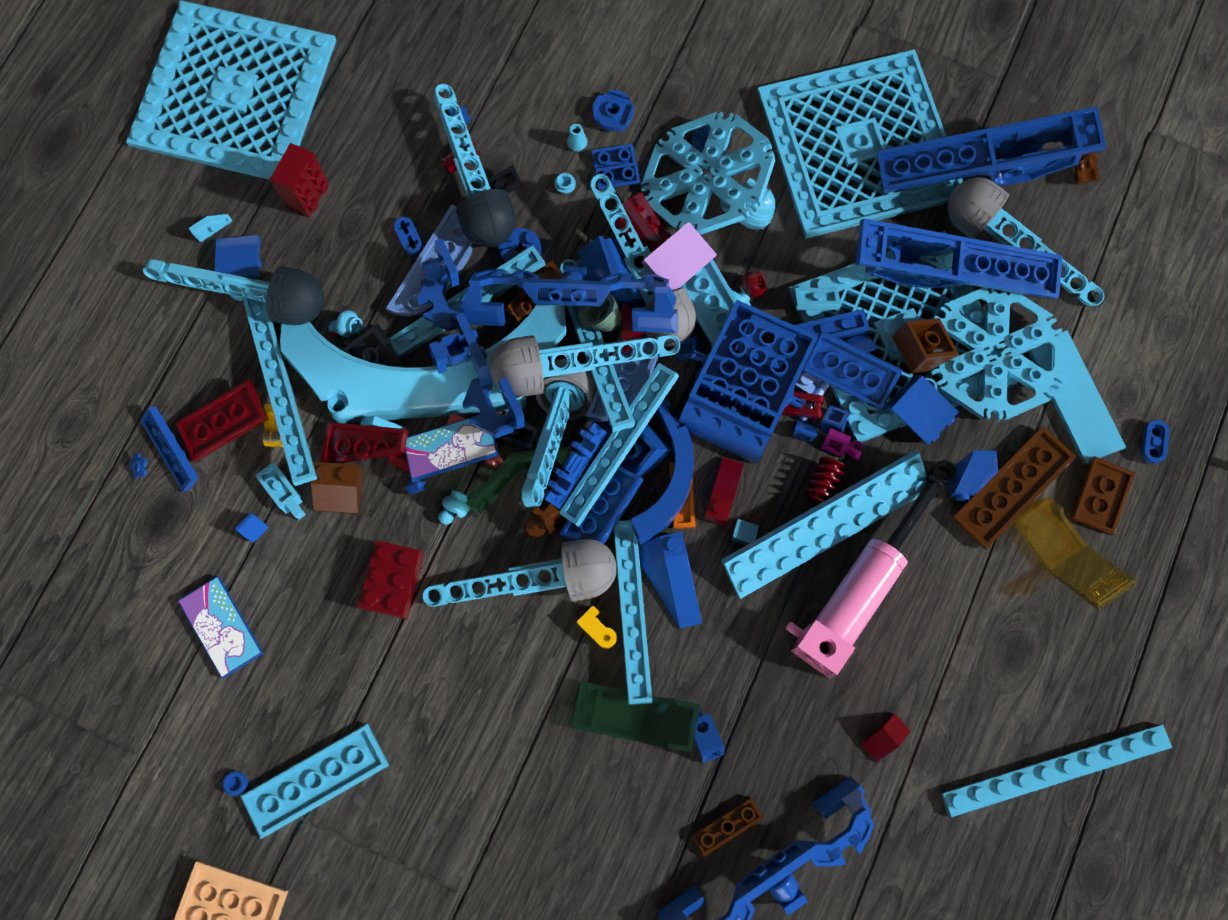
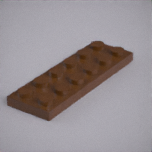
M1042 426L952 519L984 550L988 549L1077 456Z

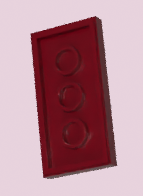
M247 380L175 424L191 461L197 462L269 420L252 381Z

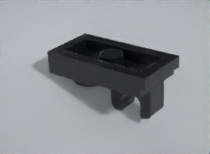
M514 165L487 179L490 189H501L508 194L523 185Z

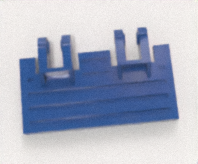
M593 421L587 427L588 432L583 429L579 431L581 437L584 438L581 444L575 441L572 442L571 446L576 451H572L563 464L562 468L564 470L555 468L554 472L559 476L557 481L548 480L547 485L552 489L550 491L547 489L543 498L549 503L551 502L559 510L562 509L610 437L605 430Z

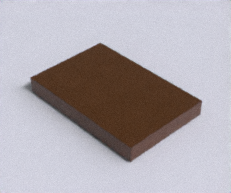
M1092 456L1069 519L1106 534L1115 535L1136 473Z

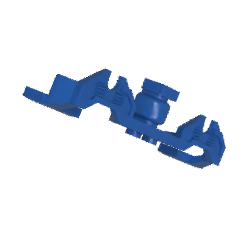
M443 239L436 240L438 258L422 263L426 279L417 298L418 305L431 303L434 306L431 311L423 313L424 319L447 331L458 329L459 333L445 336L439 343L438 341L430 343L431 357L438 374L447 371L446 364L457 366L467 362L470 356L478 378L471 380L462 403L463 408L477 407L480 413L478 416L469 419L470 424L498 438L514 432V428L525 427L524 414L507 377L499 380V387L508 413L506 417L496 413L489 398L493 383L485 360L487 358L483 346L479 347L477 343L479 341L478 334L475 328L471 329L465 314L450 309L443 296L447 285V278L451 286L455 287L459 285V277L456 266Z
M565 266L560 280L538 279V275L527 270L517 269L515 273L505 275L504 269H489L472 275L469 280L470 287L463 301L459 304L460 313L465 314L469 325L504 326L503 303L482 302V286L490 284H515L523 288L535 304L601 306L610 291L621 288L647 289L655 293V307L633 308V331L678 333V309H674L677 298L669 287V279L655 274H645L641 279H633L632 273H618L603 277L601 281H587L586 267Z
M850 776L812 802L825 819L846 806L853 814L848 828L828 842L796 840L783 850L776 852L773 857L763 864L756 866L752 872L737 881L729 910L718 920H751L755 910L751 901L766 890L778 901L789 916L808 902L798 888L799 885L792 873L809 860L815 866H843L846 862L843 859L842 852L848 846H853L857 853L860 854L868 842L875 825L871 819V809L862 795L864 790L861 785ZM694 885L658 910L656 915L659 920H688L687 917L705 905L706 901L696 885Z

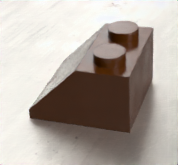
M940 318L905 322L892 337L910 373L929 371L959 355Z
M314 462L317 479L311 481L314 511L359 514L364 470L355 464Z

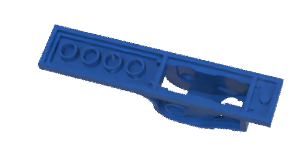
M1098 106L879 150L877 151V159L883 193L975 175H988L990 180L998 186L1032 181L1055 171L1078 165L1082 154L1103 151L1106 148ZM1046 143H1063V147H1059L1057 150L1040 151ZM995 156H1004L1005 160L1004 158L996 160Z
M864 218L860 220L856 265L866 266L865 273L878 276L901 285L919 288H941L954 284H966L1054 300L1059 298L1063 255ZM886 247L893 252L894 259L885 258ZM953 253L952 270H940L932 268V266L919 264L920 255L942 256Z

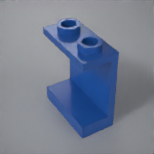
M913 375L885 405V408L890 413L896 414L920 437L918 439L920 443L927 445L934 443L940 437L939 433L945 427L950 426L955 421V416L959 413L922 375Z

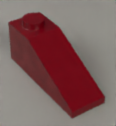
M722 458L705 513V521L725 527L744 463Z

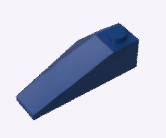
M609 421L600 422L602 427L606 428L607 433L611 435L613 431ZM647 424L620 466L641 477L658 467L672 449Z
M972 450L954 465L956 474L948 483V498H956V501H969L971 497L976 495L998 473L997 452Z
M682 532L660 536L641 545L639 544V558L642 569L660 595L678 627L682 629L702 624Z

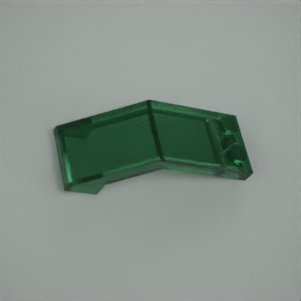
M571 445L559 447L553 468L557 467L563 471V464L572 451L575 452L576 449ZM535 450L511 453L478 490L475 489L468 495L466 505L474 516L478 518L519 472L529 471Z
M581 681L571 728L691 753L700 704L652 696V703L628 705L627 691Z

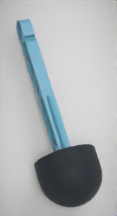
M440 84L436 87L433 97L437 109H440L439 115L467 196L456 209L461 228L465 236L478 246L488 248L499 246L510 238L516 225V214L510 196L504 190L490 189L460 107L456 103L455 93L449 85ZM445 92L449 98H442L438 93ZM450 109L454 111L455 116L447 115L445 110ZM457 127L462 131V133L455 134L454 132H452L451 128ZM470 163L475 169L467 170L464 164ZM471 182H478L481 188H473Z
M152 259L148 260L143 268V273L154 280L168 281L173 284L266 302L269 319L272 322L285 325H302L313 321L320 314L324 304V292L319 281L311 274L296 268L278 267L273 273L270 282L179 264H166L163 261Z

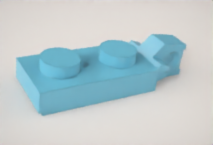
M272 462L255 475L282 511L286 514L291 511L298 520L306 515L299 506L303 502L300 495L276 463Z

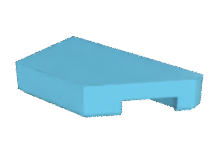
M228 214L206 216L189 227L196 239L202 242L231 223L232 219Z
M376 416L365 417L361 420V425L406 429V427Z

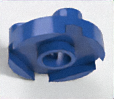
M610 90L604 95L600 94L593 104L594 122L604 130L623 132L634 117V106L630 101V97L618 90ZM615 107L618 113L610 114L608 110H612Z
M515 228L510 238L505 243L499 245V255L504 263L519 255L515 249L518 245H523L526 249L533 245L541 256V243L537 234L525 228Z

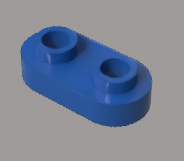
M1154 420L1144 428L1141 455L1144 461L1149 464H1158L1167 457L1170 430L1168 425L1161 420ZM1152 430L1157 432V436L1153 435ZM1150 451L1154 452V457L1150 455Z

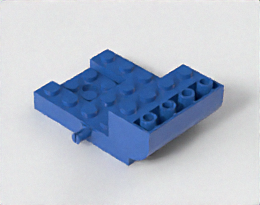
M736 300L711 352L705 355L695 350L691 359L703 363V369L678 421L680 428L686 426L689 433L758 464L784 408L791 404L802 409L805 400L793 396L794 387L818 336ZM763 334H770L773 336L774 341L769 344L762 341L761 336Z

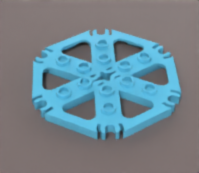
M715 112L671 129L673 133L667 132L668 141L665 142L659 139L661 147L657 144L655 145L641 184V190L644 195L650 193L648 196H645L646 200L654 212L676 232L690 222L696 231L702 235L745 220L743 215L746 217L750 216L747 208L753 206L757 209L756 201L761 204L775 163V156L773 151L766 152L772 149L769 139L737 114L734 117L733 113H730L729 117L724 120L723 112L719 114ZM708 125L711 129L703 152L700 153L685 141L683 137L689 131ZM739 128L753 138V143L750 146L726 154L735 129ZM663 155H668L684 169L657 179L654 177L659 160ZM761 166L756 184L752 189H745L731 178V176ZM702 169L711 172L712 177L707 174L704 175ZM688 192L682 212L678 215H672L660 205L661 201ZM712 193L731 207L729 212L708 220L704 219Z
M983 287L945 303L938 311L944 317L940 318L948 335L971 351L935 367L937 369H934L929 375L930 377L938 375L941 378L940 381L936 382L937 386L940 387L938 391L980 419L984 417L985 420H989L991 412H993L997 416L996 421H1000L1003 416V421L1049 402L1055 395L1050 391L1049 387H1053L1055 390L1061 387L1060 384L1063 383L1064 334L1059 337L1055 336L1060 334L1062 329L1053 330L1051 325L1057 321L1056 318L1050 319L1053 316L1051 313L1022 294L1002 290L1001 294H999L995 289L990 288L988 291V288ZM978 299L984 300L986 302L985 330L963 317L959 312L960 307ZM1018 303L1035 314L1037 317L1036 323L1009 334L1010 305ZM1049 343L1054 349L1053 369L1045 371L1021 354ZM993 348L995 350L1004 349L998 356H988L993 351ZM983 371L982 401H974L957 389L956 382ZM1007 375L1035 393L1034 397L1017 405L1009 404L1007 402Z

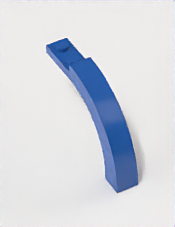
M667 397L664 398L656 413L671 443L675 469L667 490L657 503L642 514L631 518V527L640 545L660 534L671 524L683 508L691 488L694 470V453L691 437L687 427L683 426L680 428L676 416L671 415L669 411L671 407Z

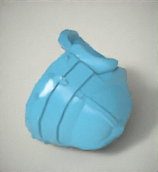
M749 178L741 186L745 189H752L756 183L755 180ZM767 188L761 204L756 201L757 209L749 206L747 210L750 216L746 217L743 215L745 220L739 221L740 224L749 229L763 230L764 227L771 223L775 210V199L771 190ZM720 199L722 210L726 213L729 212L731 207Z

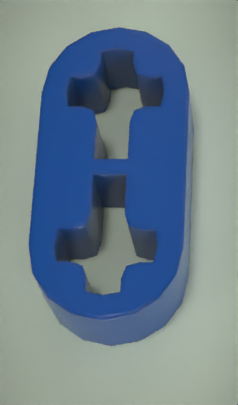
M401 217L394 224L397 236L407 255L418 256L423 250L421 239L411 219ZM402 225H406L409 232L408 234L404 233V230L401 227ZM408 240H413L414 244H416L415 249L410 247Z

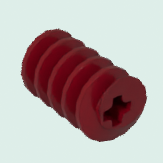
M820 457L819 465L815 467L816 472L811 477L813 480L809 481V488L805 489V498L811 503L819 505L825 499L833 497L828 492H836L837 489L832 483L840 484V480L836 478V475H844L839 468H844L845 465L830 457Z

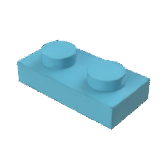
M838 288L794 289L793 295L796 310L840 309L841 302Z

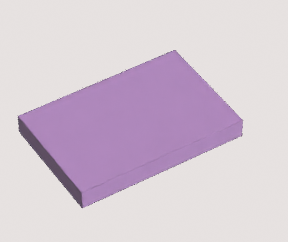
M688 222L646 257L642 264L651 274L669 279V287L674 292L717 254Z

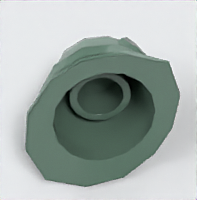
M610 293L601 306L579 307L578 317L583 325L604 332H612L622 327L620 309Z

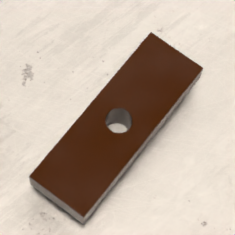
M749 797L691 834V837L704 857L764 817L753 799ZM726 822L731 824L729 831H724L723 829Z

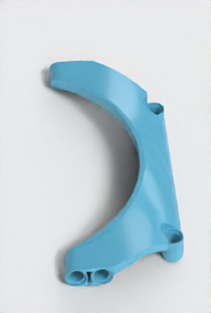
M536 304L529 316L514 331L498 343L485 349L487 355L485 360L489 372L493 352L506 340L534 335L539 350L555 348L563 337L567 336L565 305ZM310 322L302 325H285L283 323L281 325L280 348L282 356L301 375L320 401L328 400L327 406L335 423H359L362 418L372 416L384 420L450 416L451 413L455 415L480 413L477 407L464 409L462 405L471 380L478 378L470 357H468L467 362L457 366L446 364L447 371L438 374L435 366L417 368L385 366L356 358L338 349L320 335ZM492 380L493 388L489 398L495 411H508L500 389ZM526 396L516 397L521 409L525 408L527 404Z

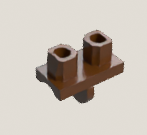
M1097 153L1082 154L1079 164L1073 166L1077 185L1099 181L1100 176L1097 166L1099 158Z
M522 289L508 302L504 309L513 317L514 323L518 325L531 313L536 304L526 291Z
M551 502L542 510L537 506L532 511L535 517L531 518L526 525V530L532 537L542 536L546 529L551 534L555 531L553 524L561 518L559 511Z

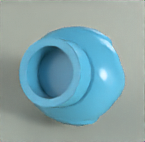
M346 310L339 314L337 320L329 323L328 329L334 338H337L339 335L349 338L361 332L363 323L356 313Z
M452 490L451 495L446 496L442 501L445 509L438 511L440 523L444 525L452 523L454 519L453 513L457 514L459 518H463L470 509L467 502L469 496Z

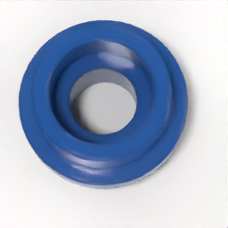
M412 480L407 481L408 486H405L404 490H407L408 495L424 491L426 482H421L420 480L415 482Z

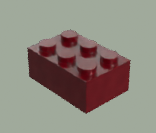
M292 143L287 147L270 178L285 206L307 217H310L312 212L316 211L319 199L322 194L326 193L329 183L314 152Z
M376 540L358 608L407 620L425 554L418 549Z

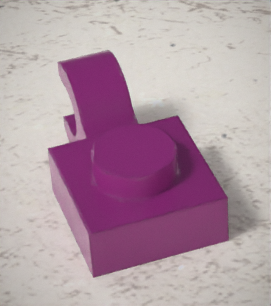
M830 428L821 449L842 457L843 453H846L854 459H859L864 443L860 441L850 442V436Z

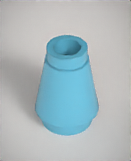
M573 124L570 127L567 138L568 147L576 152L583 150L587 145L586 135L579 124Z

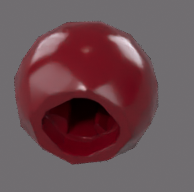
M750 271L742 276L739 287L741 292L750 298H758L766 290V280L761 273Z

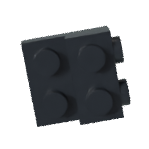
M370 323L360 330L362 335L358 338L353 336L343 343L345 347L342 351L371 363L394 367L403 361L390 344L391 340L379 324L372 326Z

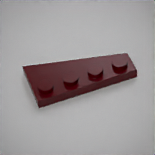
M328 422L320 462L344 464L405 453L408 430Z

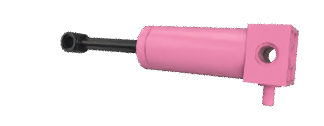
M938 461L929 469L928 476L926 477L927 484L887 543L877 539H870L816 620L804 630L792 622H789L786 626V630L798 637L797 643L791 652L827 678L839 674L855 650L853 644L906 567L908 562L898 550L938 490H943L947 483L955 477L956 469L950 461ZM937 470H943L946 474V478L940 477L937 473ZM819 645L825 648V654L820 652Z

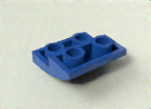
M633 144L592 150L595 174L607 176L614 188L640 184ZM600 179L597 181L599 190L606 189V180Z
M259 235L216 239L215 272L245 278L260 277L262 262L259 257L261 245Z

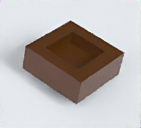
M553 261L548 262L545 266L534 272V274L538 275V279L560 280L562 277Z

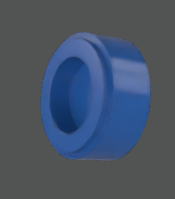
M230 772L223 779V789L228 795H241L248 787V778L243 772Z

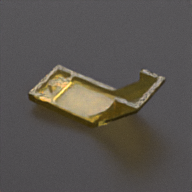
M1049 497L1031 507L1013 522L1016 529L1047 571L1098 611L1136 586L1133 577L1087 546L1066 518L1063 507Z

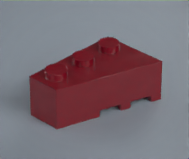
M642 192L628 199L623 204L643 247L648 246L651 253L672 236L666 230ZM618 218L615 221L620 229L626 227V219ZM628 232L625 233V235L631 240L632 243L636 242V239L632 240L629 237Z

